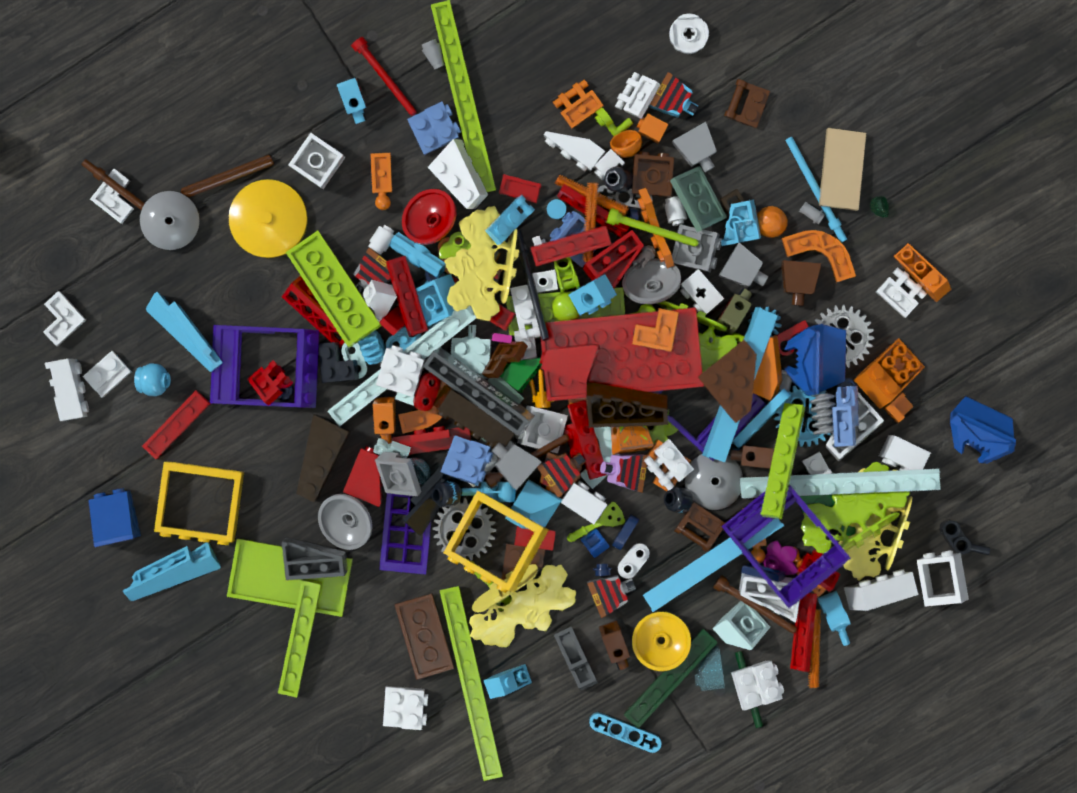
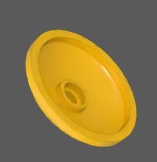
M668 612L651 613L645 616L634 629L632 636L633 651L637 659L644 666L656 671H668L679 666L688 656L691 647L690 632L686 624L674 614ZM659 637L665 638V642L663 644L658 643L657 640Z

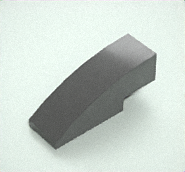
M572 627L554 634L579 690L582 691L597 684L598 681Z

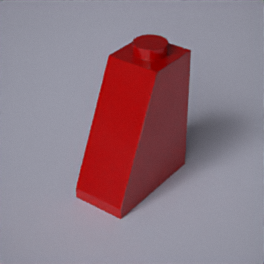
M589 344L548 349L546 353L543 352L539 362L542 364L541 369L586 384L600 345Z
M367 446L366 449H360L343 492L380 507L382 504V485L375 462L380 455L374 453V449Z

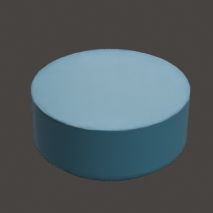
M555 199L549 202L547 206L549 217L561 219L565 215L566 205L563 201Z

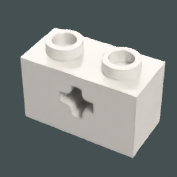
M699 269L680 285L682 288L680 292L686 299L689 297L694 302L693 307H696L697 312L702 311L707 314L724 299ZM697 288L698 290L703 289L705 291L703 293L704 298H702L701 296L696 297Z

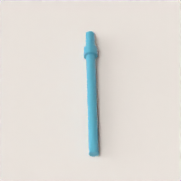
M790 137L785 141L819 202L820 187L793 137ZM821 206L829 221L830 229L834 230L841 243L846 241L847 238L841 228L840 220L836 219L830 207Z

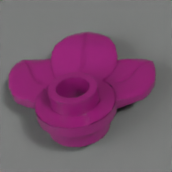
M777 540L773 541L767 546L764 566L785 571V575L795 574L798 572V568L792 561L797 556V550L791 546L781 547Z

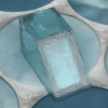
M719 647L713 648L699 666L698 674H695L696 686H700L701 691L725 688Z

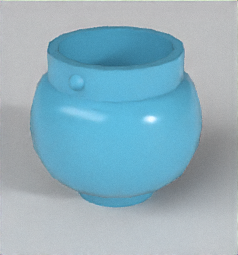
M154 363L138 367L134 376L136 390L148 396L163 394L171 382L170 374L162 365Z

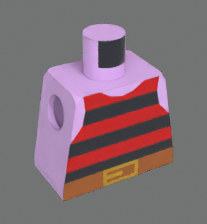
M637 453L615 454L611 456L610 462H602L600 471L603 474H608L607 481L633 491L643 492L647 467L644 459L648 455Z

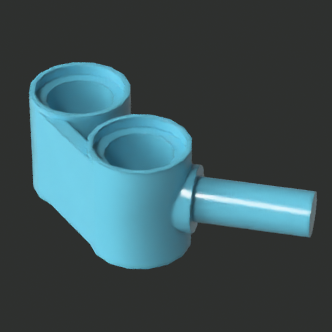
M486 481L480 482L479 488H461L462 496H475L478 490L499 502L516 501L515 490L508 482L497 483L498 486L490 489Z
M837 591L819 597L820 607L823 613L826 614V620L831 631H838L842 644L844 646L849 645L850 641L846 632V626L850 625V620L842 606Z

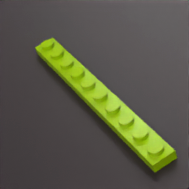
M450 0L431 4L466 152L470 156L471 163L476 173H478L486 192L496 191Z
M459 586L441 589V599L483 781L503 777Z

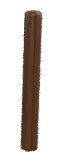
M270 155L261 157L181 188V193L189 198L273 165L272 157Z

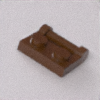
M737 79L735 84L737 87L724 117L756 129L770 91ZM745 89L749 93L741 115H738L735 112Z
M693 502L690 510L686 512L674 531L678 534H683L701 546L702 550L707 553L723 530L722 526L725 522ZM687 522L709 535V539L706 541L686 528Z

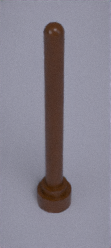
M565 434L530 454L538 459L568 442L570 438ZM494 471L493 473H487L484 479L490 489L498 486L497 483L504 477L499 471L497 473Z
M722 575L718 577L713 586L715 590L719 592L726 591L787 631L796 633V626L766 607L741 596L739 590L729 585L730 582L727 581L726 577Z

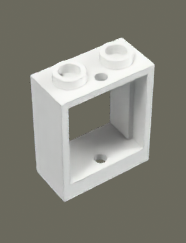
M952 550L941 552V555L935 556V553L923 554V558L917 560L925 606L962 603L969 599L961 553L953 554ZM950 561L955 593L934 595L928 564Z

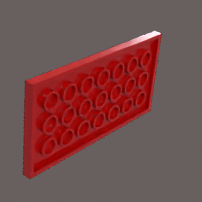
M696 307L671 310L679 312L672 351L632 344L636 324L656 328L659 311L545 322L550 339L546 341L541 339L542 353H546L548 349L589 344L600 345L588 382L646 392L704 386L698 378L703 373ZM544 370L547 401L586 398L587 383L585 384Z

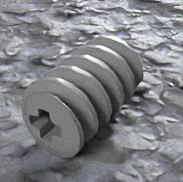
M810 395L815 397L810 403L816 405L811 411L817 413L812 416V419L818 421L812 425V427L818 428L817 431L813 432V435L833 433V417H831L833 411L830 407L836 405V403L830 402V399L834 398L835 395Z

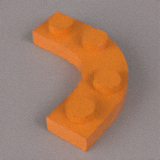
M647 189L638 190L640 199L637 200L641 210H644L641 212L644 222L660 227ZM653 234V237L650 239L654 249L657 247L659 249L657 255L660 262H664L667 268L673 267L672 254L664 237Z
M817 230L803 231L782 238L787 257L814 250L821 252L827 257L836 282L856 276L849 253L837 238Z
M440 380L441 384L437 396L446 384L442 380ZM433 405L428 411L417 410L399 414L402 433L425 429L434 425L442 418L438 414L439 410Z

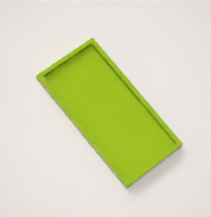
M238 538L227 597L296 609L302 579L286 580L282 546ZM347 558L348 571L345 576L305 579L322 583L316 608L317 613L343 616L352 558Z

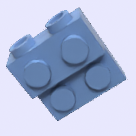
M440 102L407 119L424 155L449 144L453 139H459L458 134L461 131L457 123H452L449 117L453 114L448 104L444 105L443 102Z
M575 211L567 213L562 219V222H564L562 226L555 228L551 232L550 241L585 231L584 229L586 228L584 227L586 226L584 224L586 223L584 222H587L585 221L586 219ZM584 253L571 256L570 258L580 267H583L586 263L582 259L584 258L582 257Z
M455 435L441 473L478 486L479 482H483L486 471L484 470L486 464H490L492 460V449L489 446Z

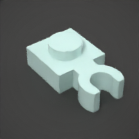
M378 438L373 452L376 454H382L383 452L399 453L401 458H407L411 447L395 441L388 444L386 440Z

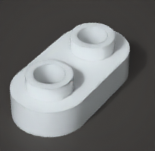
M642 543L634 544L620 561L618 572L623 578L629 579L634 577L647 561L649 549L646 545ZM638 550L643 551L642 557L636 556ZM627 565L631 566V571L625 572L624 567Z

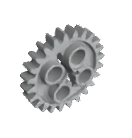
M845 304L842 305L841 310L838 309L837 305L834 306V311L827 308L828 314L825 315L821 312L822 319L816 318V323L829 326L830 323H833L836 328L846 330V339L855 347L852 350L846 343V365L850 368L851 361L857 365V358L864 360L862 354L869 355V351L866 348L873 347L869 340H873L874 336L869 335V333L873 332L874 329L867 328L871 321H864L867 316L866 314L861 317L859 316L860 309L854 313L853 306L849 310H846ZM840 318H846L849 323L846 327L842 328L838 326L837 321ZM859 332L862 335L861 340L858 342L852 341L850 338L852 333Z
M464 498L463 503L459 501L457 505L450 506L449 509L442 507L444 513H437L441 519L434 520L439 525L433 527V530L438 531L434 538H440L436 545L443 544L444 546L441 552L446 549L450 541L447 538V533L455 531L459 523L453 520V514L460 512L464 516L470 505L467 498ZM481 505L474 518H480L482 526L474 528L470 524L468 527L470 532H466L462 546H458L455 551L464 558L469 556L471 561L474 554L480 558V551L487 553L485 546H492L489 539L495 540L491 533L496 532V529L491 528V525H494L496 522L489 520L493 514L487 515L488 507L482 510ZM470 536L475 537L477 544L473 547L468 546L466 538Z

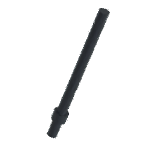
M517 230L516 250H519L518 255L521 259L541 339L546 341L550 338L527 255L529 251L527 244L524 243L521 230Z

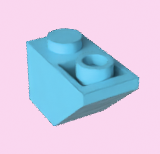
M524 664L484 680L489 697L492 699L506 696L532 683Z

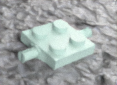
M468 325V337L452 338L451 355L481 377L486 378L482 372L491 358V339L476 337L477 325Z

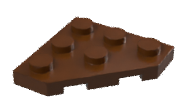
M742 340L698 376L699 380L735 423L748 414L752 406L757 354L745 340Z

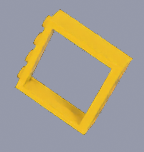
M165 461L163 464L154 532H160L159 536L171 537V534L179 535V539L184 540L196 537L199 542L209 543L210 540H217V544L229 545V542H234L244 472ZM170 471L234 479L227 535L163 526Z
M477 490L443 553L449 556L448 560L458 565L460 562L465 565L464 570L472 574L475 572L480 574V579L489 584L491 582L496 583V588L504 593H507V591L515 592L545 538L548 529ZM482 502L534 531L508 582L455 552Z

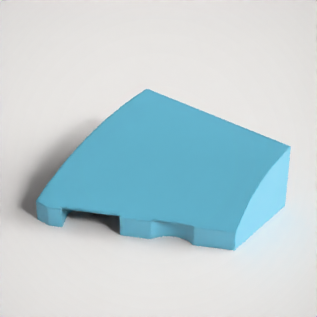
M754 200L731 204L730 216L726 222V231L721 245L725 246L760 239L761 233Z

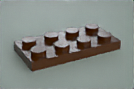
M430 593L394 604L416 680L454 669L433 594Z

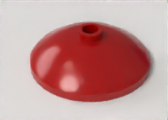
M428 189L418 193L408 202L402 215L404 233L417 244L429 245L438 242L450 232L455 223L456 205L446 192L439 189Z

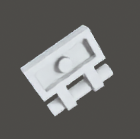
M634 72L632 77L628 78L627 86L623 93H620L617 97L618 101L615 107L620 110L623 108L627 113L642 119L660 84L643 75L640 78V75Z
M897 267L893 274L898 279L894 281L888 277L876 293L900 315L906 318L919 304L913 297L917 294L923 299L927 293L919 283L916 284L909 278V274L906 271L903 272ZM902 283L911 289L909 293L900 287Z
M667 439L654 450V453L658 456L656 460H653L651 456L644 459V462L648 465V470L658 477V482L662 486L664 485L668 491L674 487L670 481L671 478L675 477L680 482L694 470L670 439ZM662 463L669 470L666 474L659 467Z

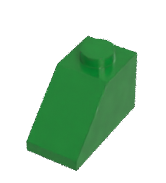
M540 358L507 363L500 377L522 393L541 369Z

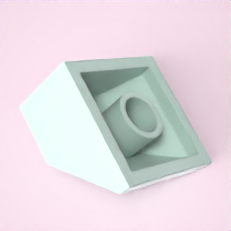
M740 601L713 627V630L725 643L751 650L768 631L770 626L756 610Z

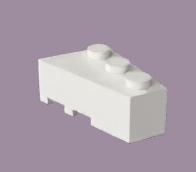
M63 359L45 363L46 369L50 368L52 379L49 381L50 385L54 386L56 395L54 400L60 421L87 417L89 406L88 402L84 401L85 385L80 379V374H82L80 362L77 363V359Z
M741 574L739 587L741 596L761 606H765L796 623L800 600L788 609L765 579ZM785 577V579L779 582H772L778 590H781L794 578Z

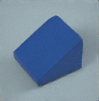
M596 528L580 539L594 558L610 547Z

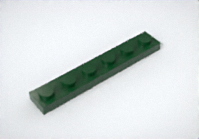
M702 629L692 639L690 651L686 659L676 668L663 671L624 713V716L639 728L718 642Z

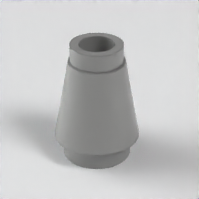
M434 39L422 44V51L434 69L445 65L440 42L437 43V40Z

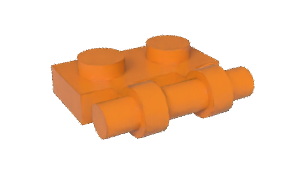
M585 80L579 84L575 83L572 85V89L565 94L561 93L558 95V99L553 101L556 108L561 105L566 107L560 114L571 129L604 106L593 90L585 94L583 90L589 86ZM578 94L580 99L571 104L569 100Z

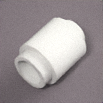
M674 196L665 199L666 204L664 207L668 223H672L673 226L684 224L687 215L679 197Z
M386 225L383 228L379 226L369 241L371 243L368 247L380 255L383 251L386 252L394 236V230Z

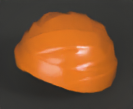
M627 130L615 135L610 142L611 149L623 158L634 156L642 145L640 133L634 130Z
M768 206L758 212L757 218L762 235L774 238L780 236L786 230L787 216L778 207Z

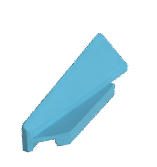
M159 292L154 293L146 307V311L210 372L223 363L183 308L176 302L170 305Z
M204 543L192 552L186 546L136 571L132 576L133 582L131 586L124 589L123 593L130 601H134L218 570L221 566L209 543Z

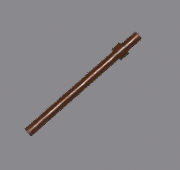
M87 159L82 162L81 165L93 173V177L99 181L102 180L142 210L145 203L108 176L104 169L96 167ZM165 219V222H166L167 224H169V225L172 224V223H170L168 220Z

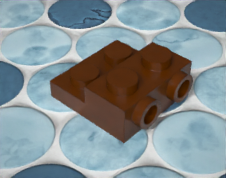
M638 152V154H635L632 194L640 195L638 190L646 188L649 196L671 197L672 184L670 180L673 179L674 157H670V154L658 153V156H652L649 152Z

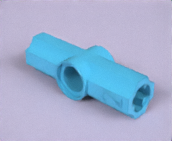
M399 232L391 239L389 246L399 254L406 256L407 261L414 266L421 267L436 278L444 272L446 268L445 262L431 254L423 245L414 243Z

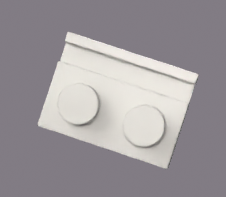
M111 351L83 377L97 391L99 396L103 398L132 371L128 369L114 351Z

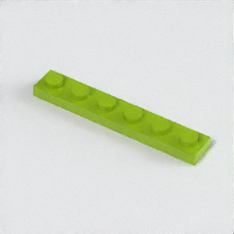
M784 403L761 510L763 517L782 519L805 410L803 405Z
M305 579L301 581L278 694L298 697L322 583Z

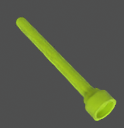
M610 209L606 222L608 224H625L694 247L699 244L697 239L622 216L619 210Z

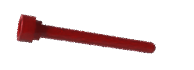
M363 36L357 39L351 45L354 51L359 54L362 53L411 116H415L417 113L416 109L368 50L369 46Z

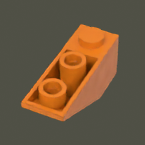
M909 243L894 255V258L934 301L938 302L951 290L948 280Z
M778 336L770 337L753 386L754 394L770 401L778 394L783 381Z

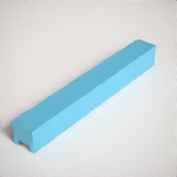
M755 307L744 340L757 354L755 377L778 316L762 310L763 308ZM721 405L702 455L725 462L740 420L735 423Z
M775 518L744 543L745 547L750 549L783 527L784 524ZM728 538L643 596L651 607L652 612H654L742 554V551L731 538Z

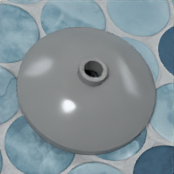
M175 191L160 192L149 198L144 204L140 214L141 230L146 239L154 246L165 250L179 249L190 243L197 234L199 213L194 203L187 196ZM171 217L173 223L169 225L165 222V219Z
M657 258L650 259L643 270L636 268L640 263L636 266L633 265L623 277L622 286L626 296L642 304H655L670 298L676 293L681 284V275L677 266L674 264L673 267L667 268L665 263L660 262Z
M701 454L690 463L694 470L685 477V488L690 490L693 501L705 509L719 510L728 507L737 500L741 493L740 478H743V474L738 463L735 460H731L729 455H727L726 461L722 462L716 459L711 461L708 457ZM715 477L719 480L717 485H713L711 482Z
M336 494L328 497L321 504L318 511V523L323 535L329 542L339 548L353 550L363 546L369 540L372 533V520L368 510L359 500L350 495Z

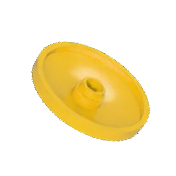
M260 180L247 185L236 195L229 211V226L236 242L245 251L262 258H275L285 255L288 250L300 243L307 228V210L302 198L293 188L276 180Z

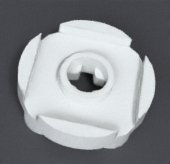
M684 14L678 17L673 22L669 32V38L675 50L684 54H693L703 49L709 36L707 24L695 14ZM687 29H690L695 34L691 36V39H687V36L683 34L686 33Z

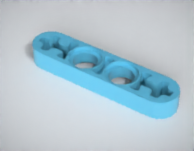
M786 389L781 390L732 442L740 449L792 395Z
M600 712L593 713L589 719L591 728L597 732L651 753L657 752L661 748V740L654 733L637 728ZM601 717V721L606 724L607 720H610L607 731L604 730L605 726L599 724L598 727L595 726L593 719ZM613 724L621 725L622 731L619 734L611 732L610 729ZM630 732H639L640 738L637 741H631L629 739ZM643 734L647 735L645 739L649 741H652V739L655 738V741L658 745L650 748L649 743L645 741L643 742V745H641L640 743L643 740Z

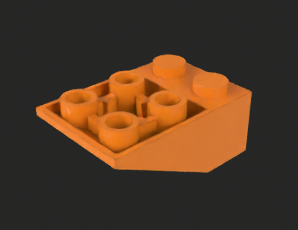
M898 338L870 363L854 381L880 409L890 403L925 366Z

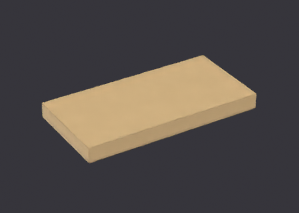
M832 128L826 129L819 206L859 210L866 133Z

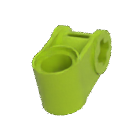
M567 257L554 261L560 292L564 293L565 290L575 287L579 289L578 278L571 258ZM562 261L568 263V265L563 268L558 266V264Z

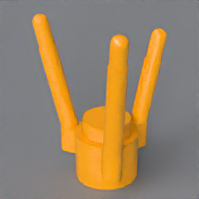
M540 369L539 391H537V394L533 379L530 381L532 399L535 402L536 408L551 407V402L554 401H547V393L544 391L543 371Z

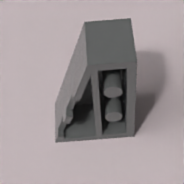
M288 537L282 541L286 580L345 576L348 571L345 551Z

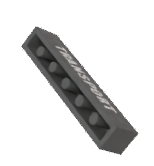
M441 347L431 353L423 366L518 436L526 430L535 416Z

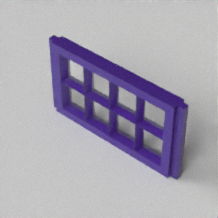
M387 493L380 570L426 574L431 522L423 533L422 546L408 544L409 532L414 531L407 524L405 527L391 526L392 513L407 515L411 511L412 502L410 499L413 496ZM394 496L408 498L407 510L393 509ZM390 530L405 531L404 544L389 543ZM389 547L403 548L402 561L388 560ZM407 549L422 550L421 563L406 561Z

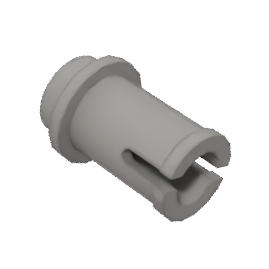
M805 202L799 211L813 220L814 224L815 222L819 224L825 216L822 213L823 210L819 211L808 204V202Z
M650 245L643 247L642 252L633 261L634 266L640 263L636 267L639 270H643L650 259L655 258L656 250Z

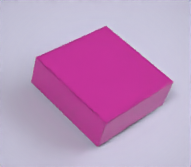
M494 333L492 341L511 343L512 336Z

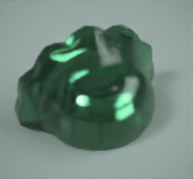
M879 196L871 200V211L877 216L888 217L889 204L884 196Z

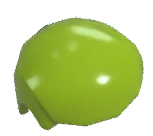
M572 292L557 294L552 302L553 314L559 321L575 320L580 316L569 297V294Z

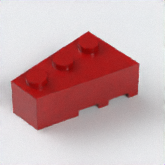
M631 230L585 263L583 270L592 281L605 274L613 289H615L644 245L633 230Z

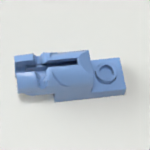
M858 386L837 387V407H832L834 447L856 446L855 426H859Z

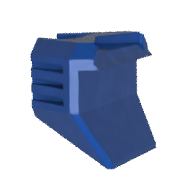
M818 324L808 327L788 341L785 350L798 349L796 353L798 355L796 358L798 363H796V368L787 366L784 370L806 396L819 394V392L845 381L846 330Z
M967 396L950 413L954 448L960 454L964 453L965 444L969 445L981 454L978 458L979 463L987 464L1014 452L1016 439H1014L1013 419Z

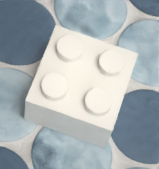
M310 133L289 163V166L324 189L345 157Z
M888 435L879 457L883 458L882 462L887 465L900 466V471L923 470L930 452L897 436Z
M581 481L573 483L562 498L561 503L592 524H595L607 506V503L604 502L606 498L596 491L594 494L589 492V487Z

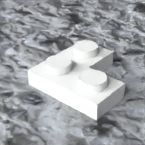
M113 169L108 175L124 188L131 182L116 169ZM104 182L90 198L91 201L121 224H123L134 209L119 197L120 194Z
M60 291L44 304L57 318L43 331L56 346H59L86 321L84 316Z

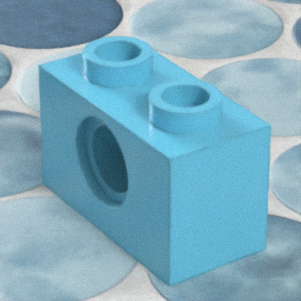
M604 274L570 293L569 297L579 315L585 312L590 315L599 310L598 305L603 308L612 303L610 299L617 294Z

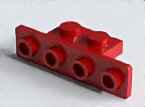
M582 400L569 404L568 410L573 424L565 426L564 434H567L570 438L568 443L571 457L581 453L586 461L585 467L590 480L607 475L600 471L601 464L604 461L594 428H589L586 401Z
M445 426L434 427L432 432H426L425 429L414 430V434L393 437L392 441L411 447L409 453L411 455L450 449L455 435L470 441L471 436L470 430L466 427L462 430L459 427L445 429Z

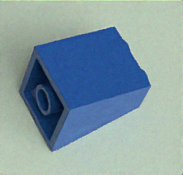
M124 488L112 490L113 494L108 496L103 492L95 494L94 499L89 500L95 547L141 536L131 490L125 491Z

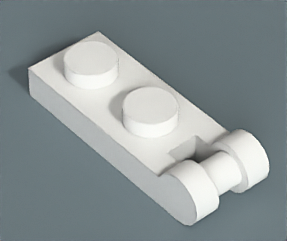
M523 285L510 288L521 341L527 340V337H541L528 286ZM532 324V329L525 330V326Z

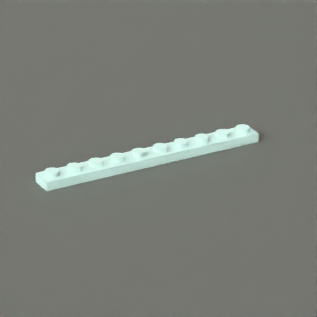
M468 306L460 311L454 310L451 316L440 321L403 352L410 354L412 351L422 354L421 358L423 359L427 358L434 350L442 346L476 319L472 307ZM380 370L328 410V413L339 426L386 390V388L376 385Z
M939 469L792 475L789 484L799 496L940 490ZM768 477L740 478L742 498H757L766 491Z

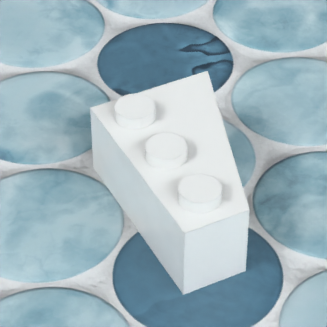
M453 139L428 168L466 209H476L488 194L471 163L472 160L464 148L463 141Z
M859 392L857 398L859 402V426H855L856 446L884 422ZM834 432L826 444V448L838 461L856 447H834Z
M904 569L894 571L893 575H880L874 580H864L858 584L844 587L849 610L868 611L918 595L913 572H905Z

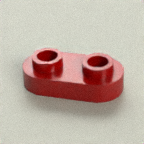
M425 373L420 378L413 399L415 408L420 411H428L434 405L441 384L440 379L434 374ZM431 379L434 381L432 386L429 385ZM424 398L427 399V404H426V405L423 404V399H424Z

